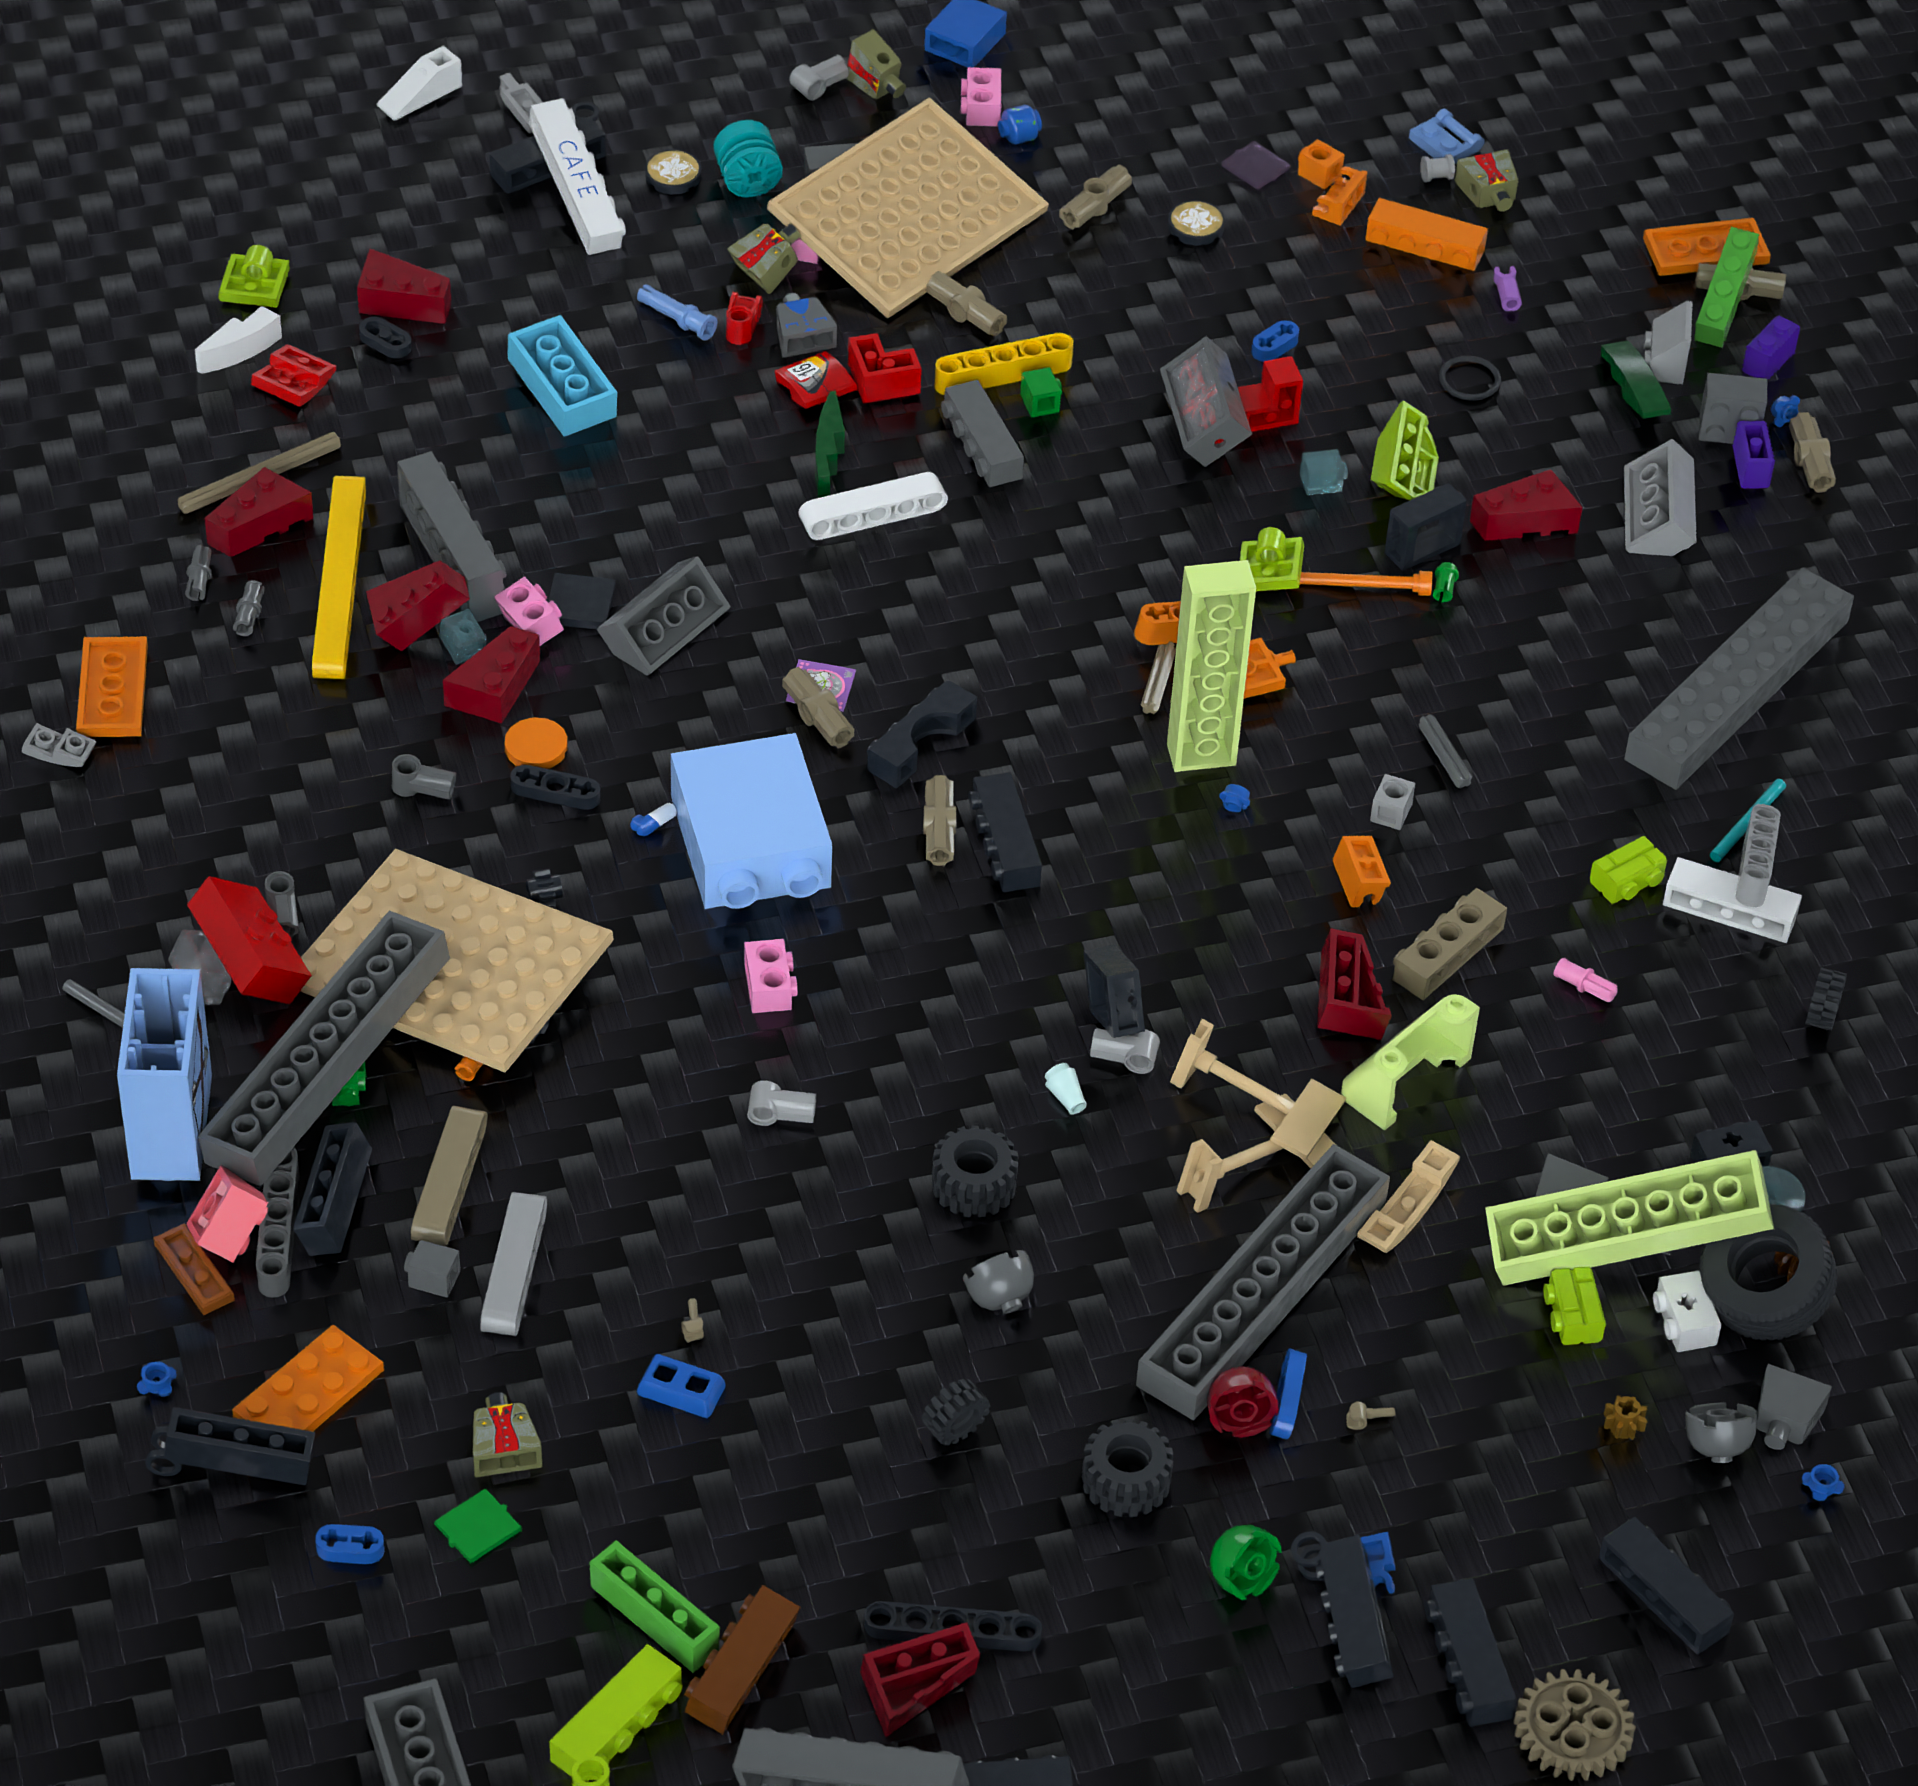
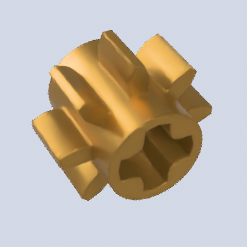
M1617 1396L1615 1406L1606 1404L1604 1428L1610 1429L1617 1439L1630 1438L1633 1440L1636 1430L1645 1431L1647 1407H1641L1636 1397Z

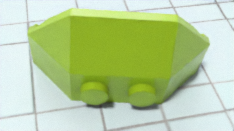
M1404 400L1399 404L1377 440L1371 480L1394 496L1412 500L1434 489L1438 454L1433 437L1427 428L1429 425L1427 416Z

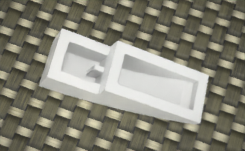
M261 306L243 322L233 317L195 349L197 371L203 374L220 370L249 359L269 348L282 338L280 315Z

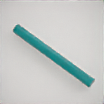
M1776 779L1712 850L1710 858L1713 861L1720 862L1746 833L1752 808L1755 805H1771L1786 788L1783 780Z

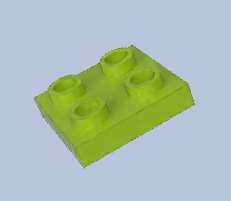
M262 245L249 247L246 255L231 254L219 289V301L277 308L289 272V260L274 259L272 252Z
M1268 527L1259 532L1258 541L1242 542L1240 561L1248 560L1256 585V592L1299 588L1304 553L1303 538H1286L1280 529Z

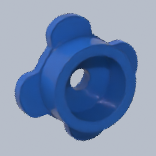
M1795 395L1790 398L1782 396L1774 401L1771 413L1775 417L1774 424L1777 427H1782L1785 423L1790 422V419L1798 415L1799 397Z
M151 1362L142 1368V1381L137 1384L138 1391L141 1394L151 1392L159 1394L161 1397L168 1396L172 1392L171 1382L177 1376L176 1370L173 1367H168L163 1362Z
M1817 1465L1812 1469L1811 1473L1805 1472L1802 1476V1483L1809 1486L1813 1492V1498L1818 1501H1824L1827 1496L1834 1493L1841 1494L1844 1490V1483L1839 1481L1837 1470L1830 1465Z

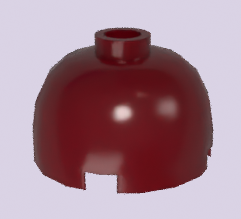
M1242 1366L1222 1372L1213 1381L1207 1395L1210 1422L1221 1433H1223L1222 1429L1232 1432L1233 1437L1254 1436L1266 1430L1271 1425L1270 1420L1275 1414L1277 1416L1279 1412L1277 1395L1273 1384L1267 1376L1254 1368Z

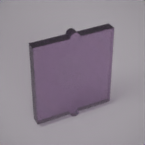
M1255 141L1241 150L1237 149L1235 154L1222 161L1223 167L1257 190L1271 181H1276L1278 176L1290 169V164Z

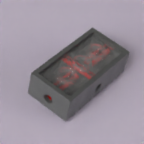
M1207 336L1160 369L1183 448L1204 467L1252 435L1228 355Z

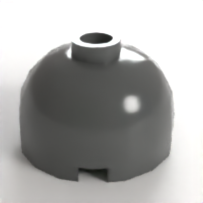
M1016 1250L1019 1257L1011 1259L1008 1253L1000 1254L973 1267L974 1275L972 1277L965 1274L963 1281L974 1302L985 1309H1002L1004 1314L1021 1308L1023 1306L1021 1300L1030 1294L1034 1280L1032 1265L1026 1251Z
M1708 1403L1693 1406L1690 1408V1413L1687 1411L1685 1413L1687 1437L1698 1452L1710 1456L1713 1462L1733 1461V1456L1740 1455L1750 1448L1754 1440L1757 1427L1756 1410L1743 1404H1737V1410L1726 1409V1403Z

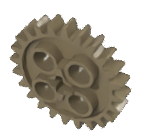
M1563 1669L1559 1679H1556L1549 1672L1546 1675L1545 1683L1536 1678L1532 1689L1525 1688L1523 1699H1519L1514 1724L1517 1725L1515 1736L1522 1738L1521 1750L1531 1749L1529 1754L1530 1761L1538 1758L1542 1759L1540 1767L1542 1771L1551 1765L1555 1767V1777H1558L1562 1770L1567 1771L1569 1780L1573 1781L1575 1773L1580 1772L1584 1780L1587 1781L1590 1771L1593 1770L1597 1776L1603 1777L1605 1767L1614 1771L1617 1760L1625 1761L1627 1751L1631 1750L1635 1726L1632 1725L1634 1713L1627 1712L1628 1700L1618 1701L1619 1689H1614L1610 1692L1607 1690L1609 1682L1607 1679L1598 1685L1594 1683V1673H1591L1586 1680L1582 1679L1580 1670H1576L1574 1678H1569ZM1544 1720H1549V1721H1552L1553 1723H1548V1722H1545ZM1595 1726H1600V1727H1603V1728H1605V1729H1599V1728H1597V1727H1595ZM1568 1745H1573V1746H1576V1747H1578V1748H1571V1747L1568 1746Z

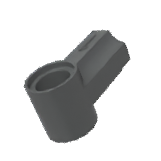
M410 754L399 755L393 760L392 789L397 795L409 797L418 792L451 799L456 782L455 772L421 765L420 760Z
M284 871L273 872L265 879L266 902L270 909L277 914V920L283 930L292 938L295 934L299 933L294 880L289 873Z

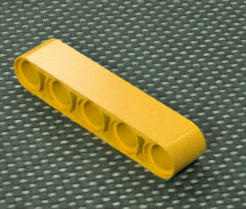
M1054 333L943 356L935 364V390L945 395V388L978 380L983 389L1021 381L1022 372L1050 367L1053 374L1068 371L1072 366L1073 339L1064 333Z

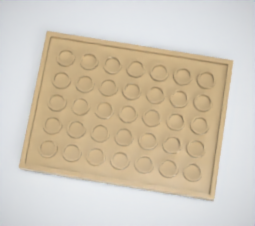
M929 97L770 200L767 209L785 226L791 223L801 234L800 239L884 316L889 318L925 294L927 283L933 274L940 271L950 277L1045 213L1049 203Z
M395 849L301 957L312 975L301 989V992L316 997L389 910L445 932L450 959L393 1028L506 1072L614 940L613 932Z

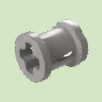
M1446 154L1443 158L1429 159L1427 156L1422 157L1421 175L1424 182H1430L1433 178L1446 177L1448 180L1454 179L1455 163L1452 155Z

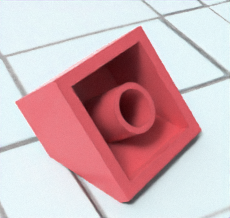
M220 1166L186 1225L197 1245L234 1262L237 1255H242L247 1249L250 1242L249 1235L254 1226L260 1225L268 1211V1202L260 1191L227 1168Z

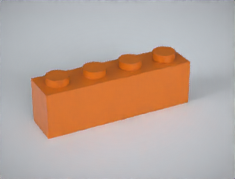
M1379 198L1368 218L1366 241L1475 271L1485 250L1488 228Z

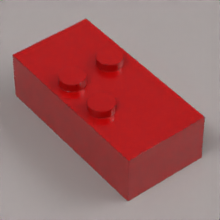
M211 876L207 877L187 906L236 987L244 995L291 1004L312 975L291 943L290 935L283 930L278 922L277 914L270 909L257 887Z

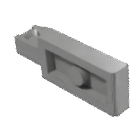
M510 73L500 76V96L503 102L527 132L531 133L532 129L529 125L531 105L543 102L528 83L519 85Z

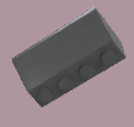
M696 556L675 564L599 626L597 630L613 655L645 675H649L731 606L700 558Z

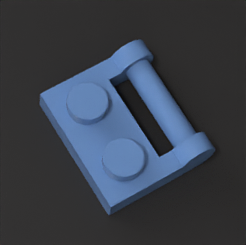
M1447 109L1440 110L1434 118L1410 129L1409 139L1434 159L1443 158L1446 154H1451L1454 163H1457L1458 159L1466 158L1478 152L1485 142L1480 135L1472 134L1453 119L1452 113ZM1447 127L1465 143L1462 144L1461 142H1459L1443 128Z

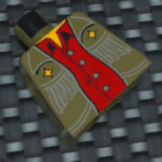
M874 29L852 41L847 66L848 77H846L850 82L873 99H878L887 93L897 98L906 89V85L898 79L901 67L900 59Z
M1508 150L1457 160L1455 183L1477 207L1483 208L1495 205L1499 211H1506L1512 206L1513 200L1516 197L1518 177Z
M791 223L779 233L768 224H763L731 245L727 250L736 265L770 294L797 263L798 257L791 245L801 237V234Z
M503 1393L489 1395L486 1398L487 1408L474 1411L473 1462L475 1477L541 1468V1443L525 1405L522 1403L508 1404L507 1397Z

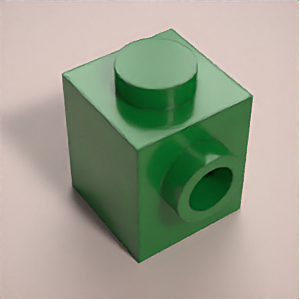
M1050 367L1022 372L1020 395L1031 418L1059 413L1062 386L1059 378L1054 377Z

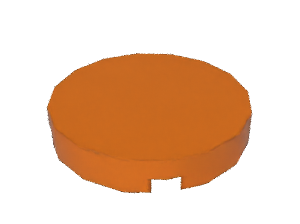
M546 718L521 720L511 726L505 735V753L508 759L516 766L531 765L545 769L553 768L562 762L568 748V737L564 728Z

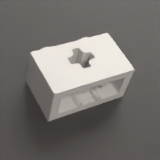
M1700 1271L1660 1277L1657 1292L1653 1293L1654 1307L1658 1313H1662L1666 1337L1668 1340L1672 1339L1676 1351L1682 1352L1716 1346L1721 1323L1712 1302L1703 1288Z

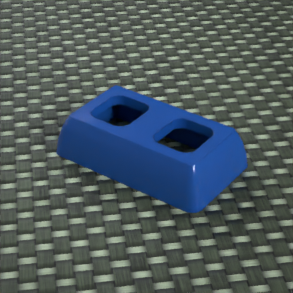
M656 1354L638 1385L637 1394L708 1418L718 1403L726 1384L719 1374ZM659 1365L677 1371L671 1382H663L653 1378ZM691 1376L709 1382L703 1393H696L685 1388Z

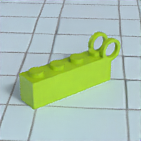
M647 1644L550 1740V1761L572 1777V1786H610L608 1781L609 1760L618 1751H625L631 1744L634 1735L642 1727H649L657 1717L658 1711L666 1703L670 1704L677 1699L682 1690L681 1667ZM587 1780H596L595 1782H585Z

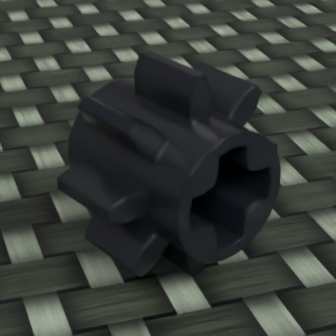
M548 868L532 871L533 878L526 879L528 899L548 907H556L555 899L563 898L559 874L551 875Z

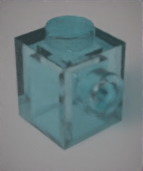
M1338 449L1302 453L1300 476L1306 494L1314 495L1342 491L1343 479H1347L1348 469L1346 462L1341 461Z
M470 609L441 619L439 637L456 665L467 661L485 647L486 636Z

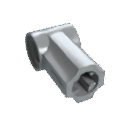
M839 55L811 68L808 65L802 64L792 71L790 84L809 100H816L824 93L827 86L848 77V68L844 59Z
M1096 1028L1092 1039L1090 1056L1122 1062L1132 1072L1145 1074L1152 1071L1160 1040L1155 1033L1149 1030L1113 1038L1107 1030Z
M770 1081L756 1082L751 1088L747 1112L748 1119L761 1126L771 1125L777 1119L813 1123L816 1094L781 1090L777 1084Z

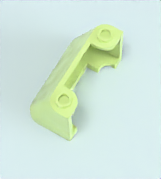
M1448 995L1440 1000L1345 1077L1341 1095L1346 1097V1103L1385 1131L1396 1122L1397 1113L1392 1108L1395 1099L1396 1081L1424 1058L1436 1067L1441 1064L1442 1060H1455V1064L1461 1067L1471 1059L1480 1007L1461 995Z

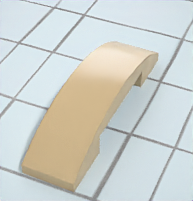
M1431 1140L1413 1162L1412 1172L1382 1210H1375L1360 1229L1357 1237L1385 1253L1392 1250L1407 1236L1432 1205L1451 1176L1460 1156Z

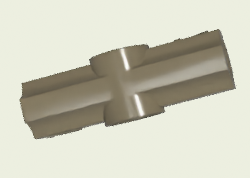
M1117 165L1110 168L1099 178L1086 180L1084 190L1060 209V218L1064 221L1065 226L1073 230L1075 227H1080L1092 216L1105 214L1108 209V203L1132 183V177L1128 174L1127 169Z
M1699 263L1695 288L1709 289L1717 265ZM1752 267L1740 300L1748 299L1751 295L1782 299L1786 274L1758 271Z
M940 271L933 274L927 283L926 292L945 304L950 315L956 321L964 322L968 320L994 337L1001 333L1002 328L1007 323V315L987 303L984 294L976 286L965 288Z
M1809 412L1798 413L1796 417L1790 419L1789 423L1795 443L1794 457L1796 465L1803 467L1810 488H1813L1815 492H1826L1827 489L1835 485L1836 480L1830 463L1829 441L1827 438L1821 437L1815 417L1810 416Z
M796 667L790 670L787 676L782 679V686L798 705V711L807 726L814 725L831 746L841 748L847 745L848 741L854 737V728L839 711L834 694L829 689L822 690L806 669Z
M935 775L932 779L926 781L923 834H926V860L931 861L933 865L944 866L947 862L952 861L954 856L956 806H953V781L947 779L944 775Z

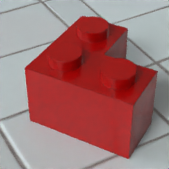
M877 333L849 338L848 366L863 403L920 394L921 365L914 348L885 353Z
M1292 356L1264 361L1261 383L1238 387L1251 432L1298 424L1303 378Z

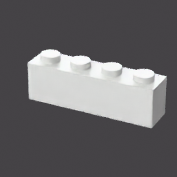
M1679 857L1677 858L1666 886L1664 906L1787 943L1797 918L1802 895L1769 885L1762 906H1746L1738 902L1735 897L1738 875Z

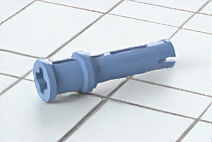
M643 285V288L647 291L642 288L639 289L637 294L638 301L676 320L680 328L692 330L702 340H708L715 333L718 324L715 316L699 312V309L692 304H681L655 290L650 285Z

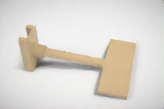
M1202 1019L1195 1035L1191 1034L1188 1038L1170 1083L1182 1089L1196 1068L1207 1074L1212 1072L1285 1113L1286 1116L1272 1135L1270 1141L1306 1160L1344 1104L1346 1097L1311 1079L1296 1102H1290L1216 1060V1055L1205 1050L1214 1025Z
M1287 1094L1281 1095L1290 1102H1294ZM1265 1102L1256 1105L1254 1110L1274 1131H1276L1286 1116L1285 1113ZM1323 1133L1306 1160H1302L1312 1168L1335 1143ZM1203 1139L1191 1144L1177 1192L1180 1195L1189 1192L1196 1200L1193 1209L1197 1213L1208 1209L1216 1182L1224 1176V1173L1284 1148L1268 1140L1230 1157L1221 1159Z

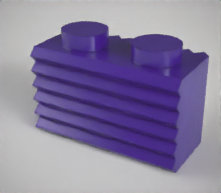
M1776 316L1746 346L1747 350L1743 359L1742 371L1754 378H1764L1768 381L1786 363V360H1789V357L1795 354L1800 331L1799 325L1781 316Z
M1739 421L1737 423L1735 440H1733L1734 444L1732 446L1742 488H1768L1770 486L1775 460L1765 421Z

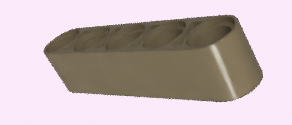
M452 1106L414 1215L411 1229L412 1240H423L447 1246L487 1126L486 1111Z

